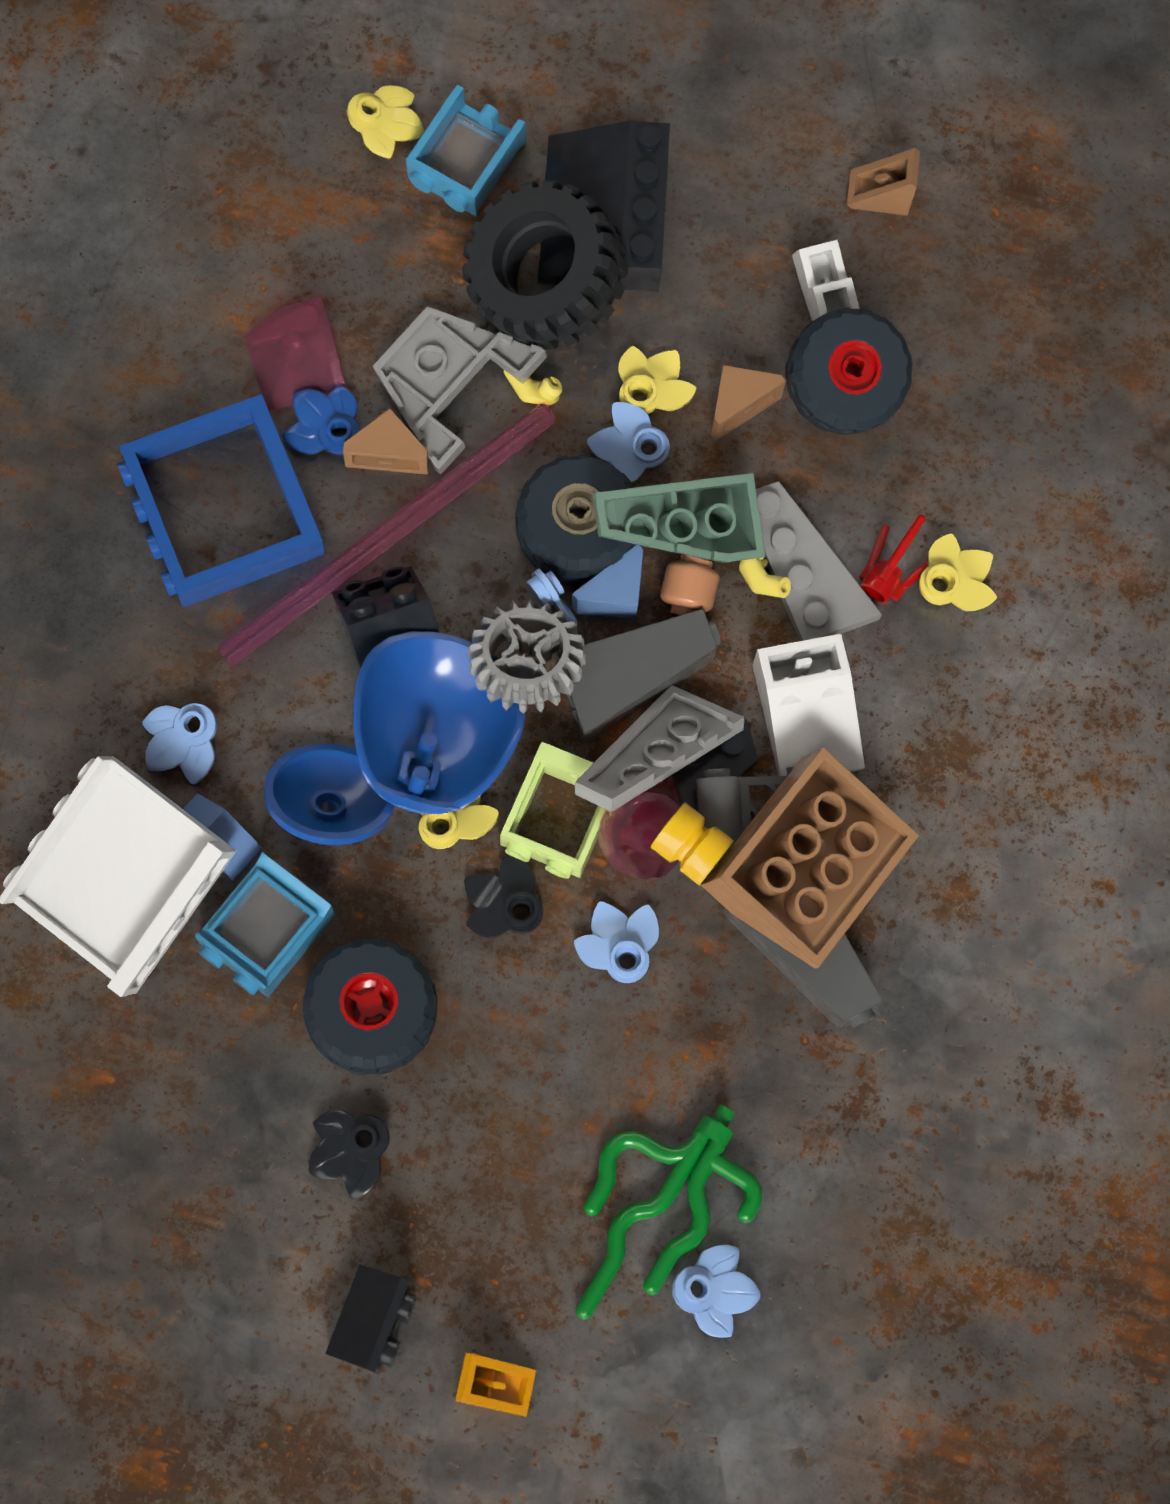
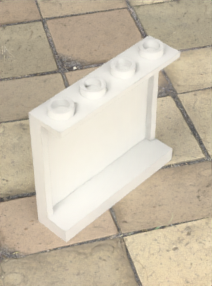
M97 756L96 759L89 760L78 774L80 782L72 794L64 796L53 810L55 818L47 830L39 832L28 846L30 854L22 866L15 867L5 878L3 887L6 889L0 896V903H15L108 976L111 981L107 987L118 996L124 997L139 991L237 850L114 756Z

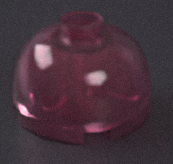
M643 792L613 812L606 809L599 823L598 841L600 850L609 865L621 874L633 878L648 880L652 877L660 878L667 875L677 865L679 860L669 863L650 846L679 810L676 802L664 794Z

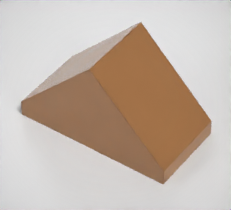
M913 148L851 169L847 206L851 209L908 216L917 188L920 151Z
M723 365L711 431L713 439L717 441L780 400L786 383L785 379L778 374Z
M388 409L343 444L345 467L428 475V451L391 409Z

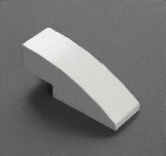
M838 240L799 249L792 255L812 321L836 309L848 307L860 309L852 277L847 278Z

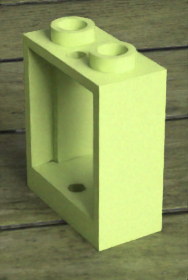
M541 742L500 834V845L506 847L505 852L508 855L524 862H529L530 858L547 864L545 869L561 878L569 879L570 875L581 878L609 810L597 806L575 858L517 833L544 773L575 785V781L593 762Z

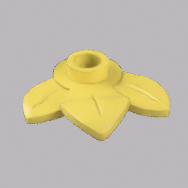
M393 85L383 86L374 94L360 93L355 95L348 104L347 116L350 124L354 129L362 133L365 146L381 157L388 159L392 157L395 141L416 140L421 138L424 133L420 118L413 110L409 109L414 100V94L406 88ZM362 108H367L371 110L374 114H366L362 110Z
M631 346L620 358L618 372L623 382L619 393L620 402L638 406L646 411L647 414H650L655 409L674 411L686 405L696 392L694 385L678 380L680 358L676 350L658 353L647 359L638 348ZM635 393H643L647 399L645 401H637L632 396Z
M952 533L939 538L933 543L928 552L929 567L923 571L919 579V589L922 596L932 604L946 605L952 603L964 611H976L990 606L997 599V596L990 587L982 582L990 570L993 554L982 550L960 551L959 544ZM933 581H943L946 585V590H936L933 587Z
M480 795L475 801L460 810L444 814H421L419 833L422 840L428 846L435 849H446L453 846L459 839L474 840L484 836L497 822L499 811L490 806L480 805ZM440 823L449 826L448 831L442 835L433 832L435 826Z

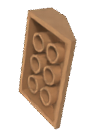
M823 747L801 758L703 881L701 886L734 916L816 969L823 963L919 835Z

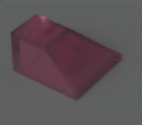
M321 297L280 307L245 335L260 392L269 411L293 405V394L299 390L313 389L328 396L336 386L342 385L345 387L333 335Z

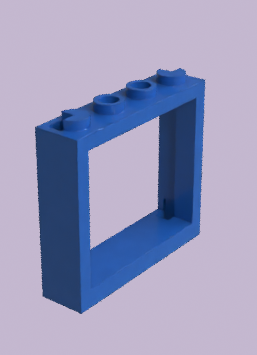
M262 394L119 446L124 461L117 463L126 487L135 486L139 497L131 501L141 524L149 521L153 534L145 537L154 559L157 560L163 557L168 571L160 573L168 595L178 594L183 608L325 555L322 537ZM253 424L299 535L185 578L140 465Z

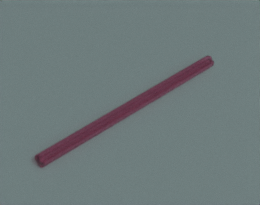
M545 403L536 406L220 644L218 651L224 661L230 666H235L555 423L553 411Z

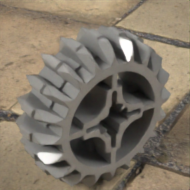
M531 598L527 602L526 608H518L514 600H512L510 611L508 612L496 606L494 619L483 616L480 622L481 630H474L472 634L473 644L468 648V657L471 660V663H469L470 674L476 677V686L479 691L487 690V698L491 703L502 698V707L506 711L513 703L519 704V710L523 714L528 709L529 704H535L536 708L542 712L544 701L546 700L558 706L561 701L560 693L571 696V693L574 691L573 682H580L582 678L581 668L586 663V654L583 653L584 639L582 635H577L578 628L575 621L566 622V614L563 609L552 614L551 606L548 602L541 609H536ZM507 640L509 648L501 653L500 659L493 662L492 657L496 649ZM560 650L562 654L560 661L551 671L547 672L546 663L552 659V654Z

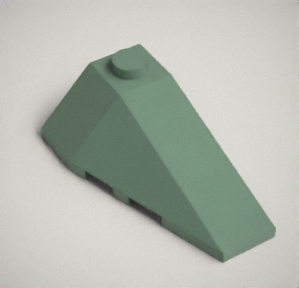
M753 473L592 494L599 537L722 563L766 557Z

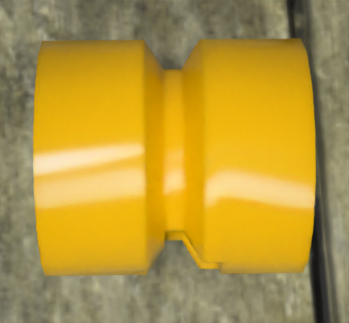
M684 803L662 829L650 848L669 863L679 860L681 862L680 871L700 886L732 846L734 840L715 826L706 829L704 827L705 817L687 803Z

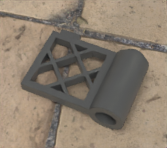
M794 767L786 768L787 776L794 769ZM727 768L704 770V778L696 779L698 813L705 817L704 827L706 829L714 826L733 839L735 843L750 824L751 816L754 818L758 814V811L750 804L749 787L763 786L773 795L777 790L775 786H780L787 776L736 777L730 776V769Z

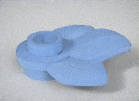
M614 402L612 404L614 427L598 431L587 439V445L597 458L614 465L631 482L636 481L646 468H655L664 463L670 450L667 436L660 429L651 426L646 411L625 402ZM651 442L656 445L657 450L654 454L646 455L641 450L642 445Z
M539 568L531 574L532 578L526 582L539 604L543 606L548 602L557 611L563 609L566 614V622L575 621L577 625L574 614L559 597L564 593V589L552 571L544 574Z
M191 703L181 709L165 705L151 711L142 722L144 728L154 735L146 749L145 760L147 769L150 771H166L180 766L191 784L199 783L208 774L215 760V751L211 742L217 731V718L214 712L209 707L199 703ZM198 717L200 728L192 733L189 730L188 723L191 718Z
M600 901L591 919L592 934L581 936L574 940L576 952L581 961L590 968L607 970L613 979L621 983L636 982L646 974L649 967L648 952L659 938V926L655 912L650 905H645L636 910L628 919L624 913L614 906ZM623 955L632 956L635 960L634 967L630 969L621 967L619 958Z
M718 1245L704 1250L698 1257L695 1266L682 1269L675 1276L672 1284V1293L677 1305L684 1311L693 1313L699 1328L704 1333L713 1337H731L733 1333L732 1314L750 1310L761 1297L760 1291L753 1280L743 1273L736 1272L739 1261V1249L732 1245ZM693 1281L699 1282L702 1287V1294L699 1298L695 1297L691 1292Z

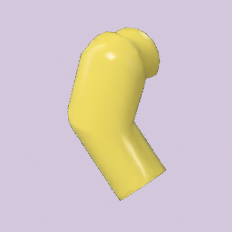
M504 370V375L523 402L550 406L559 400V395L562 393V384L557 378L550 377L537 381L532 380L529 376L522 384Z
M755 558L740 561L739 570L752 592L779 598L788 596L791 589L789 578L767 574L764 569L768 564L766 559Z

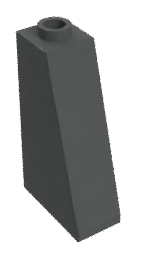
M703 609L584 645L583 653L586 654V663L581 668L582 678L580 682H573L574 691L571 693V696L566 695L583 744L591 742L661 696L671 685H678L714 661L717 646L721 644L720 635L713 620L707 621ZM561 652L557 653L556 665L561 659Z
M724 908L723 912L727 919L837 1028L850 1023L852 1028L855 1029L876 1017L873 1010L883 1000L845 934L819 968L815 969Z

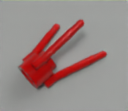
M920 514L916 518L888 561L881 560L877 564L890 530L889 525L885 524L882 526L868 563L859 575V578L862 580L860 587L873 600L882 604H887L890 599L898 602L905 590L915 583L923 571L929 567L927 559L901 581L900 577L903 573L896 566L925 522L926 518L924 515Z

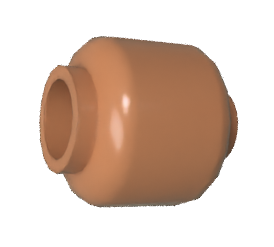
M680 555L679 560L668 563L660 590V598L666 604L672 605L671 614L681 616L701 609L704 610V613L712 609L720 581L719 574L712 569L713 562L689 555Z

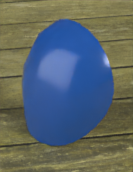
M411 631L388 637L378 644L367 655L360 668L353 703L354 737L360 768L367 783L382 799L396 807L421 814H444L460 810L475 801L491 786L516 749L523 731L526 713L523 714L519 710V704L513 703L506 711L502 707V698L491 703L487 698V690L479 691L476 686V677L470 674L469 669L471 660L468 657V648L473 644L472 642L442 633ZM495 655L492 657L493 662L499 659Z

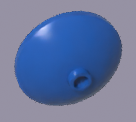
M322 743L298 747L279 757L270 767L265 778L264 801L272 818L294 836L317 844L345 845L365 840L375 835L388 823L395 807L393 804L382 799L367 783L360 768L356 749L348 746Z

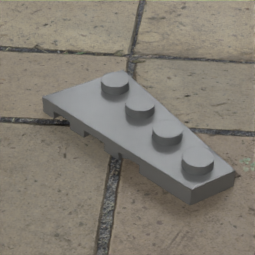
M778 481L756 489L766 556L764 559L768 561L767 567L771 575L787 577L790 580V593L787 597L781 598L799 641L842 634L880 620L882 615L780 482Z
M671 685L575 781V795L613 812L743 731L744 717Z

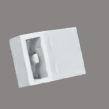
M836 634L757 649L752 667L778 776H787L786 768L795 767L802 757L823 747L850 772L864 770L865 764L852 676L842 635Z

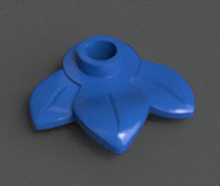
M342 385L336 386L329 393L328 397L320 391L313 389H303L294 392L293 407L299 422L284 431L282 438L289 446L301 453L315 454L327 450L333 454L343 455L344 442L360 431L359 425L355 421L358 406L354 395ZM337 428H344L347 431L342 437H335L332 435V432Z

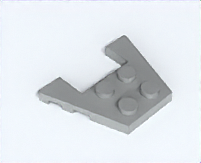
M426 307L373 365V369L414 436L428 451V458L435 470L442 474L466 447L464 441L436 420L441 412L488 360H493L523 384L547 356L546 351L537 345H525L514 341L513 337L500 332L495 334L476 327L475 323Z

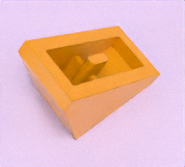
M466 1353L455 1400L527 1417L537 1370Z

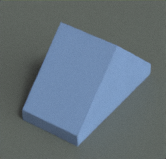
M640 545L634 546L623 555L621 560L614 565H609L572 594L571 608L576 614L636 620L643 549Z
M197 793L183 808L184 811L237 850L222 871L233 882L263 850L257 841L224 808Z

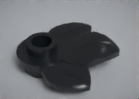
M506 854L500 866L499 876L480 874L465 878L467 897L477 909L468 919L466 926L476 934L487 938H496L508 931L516 934H526L532 932L540 925L543 918V906L540 899L533 893L535 877L531 869L522 860ZM524 906L529 910L530 914L526 919L519 920L513 915L514 909Z
M333 1110L322 1114L313 1122L316 1132L323 1141L316 1146L311 1154L309 1173L320 1179L343 1177L346 1190L351 1199L359 1198L369 1192L381 1176L380 1156L385 1153L390 1142L388 1127L383 1120L374 1115L354 1117L344 1110ZM364 1129L370 1131L373 1137L372 1143L368 1147L364 1146L359 1139L360 1133Z

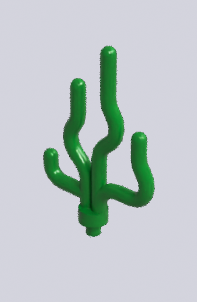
M720 1104L712 1118L703 1115L691 1137L680 1146L670 1147L664 1145L649 1135L636 1130L619 1132L611 1136L603 1145L598 1158V1179L583 1205V1210L588 1216L598 1215L611 1194L616 1182L617 1158L623 1150L634 1148L656 1161L675 1165L661 1189L653 1198L635 1202L621 1209L612 1219L607 1232L606 1256L576 1306L577 1317L582 1320L591 1318L620 1269L626 1252V1233L628 1228L639 1220L653 1218L665 1212L675 1201L688 1177L687 1193L692 1210L691 1225L687 1231L670 1240L659 1254L643 1282V1290L646 1294L656 1295L680 1256L697 1247L706 1236L710 1225V1207L705 1195V1185L712 1171L744 1190L745 1197L737 1211L738 1219L743 1223H749L754 1219L763 1200L762 1187L758 1179L750 1171L722 1156L734 1135L727 1128L735 1115L732 1110Z

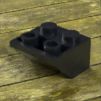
M412 566L406 568L393 567L384 571L379 577L367 581H351L343 585L340 590L332 592L350 646L360 668L371 650L388 637L411 631L439 633L430 599Z
M359 1264L325 1354L380 1375L383 1366L391 1369L401 1343L398 1339L394 1338L400 1321L408 1324L418 1298L416 1294L411 1293L413 1288L411 1282Z

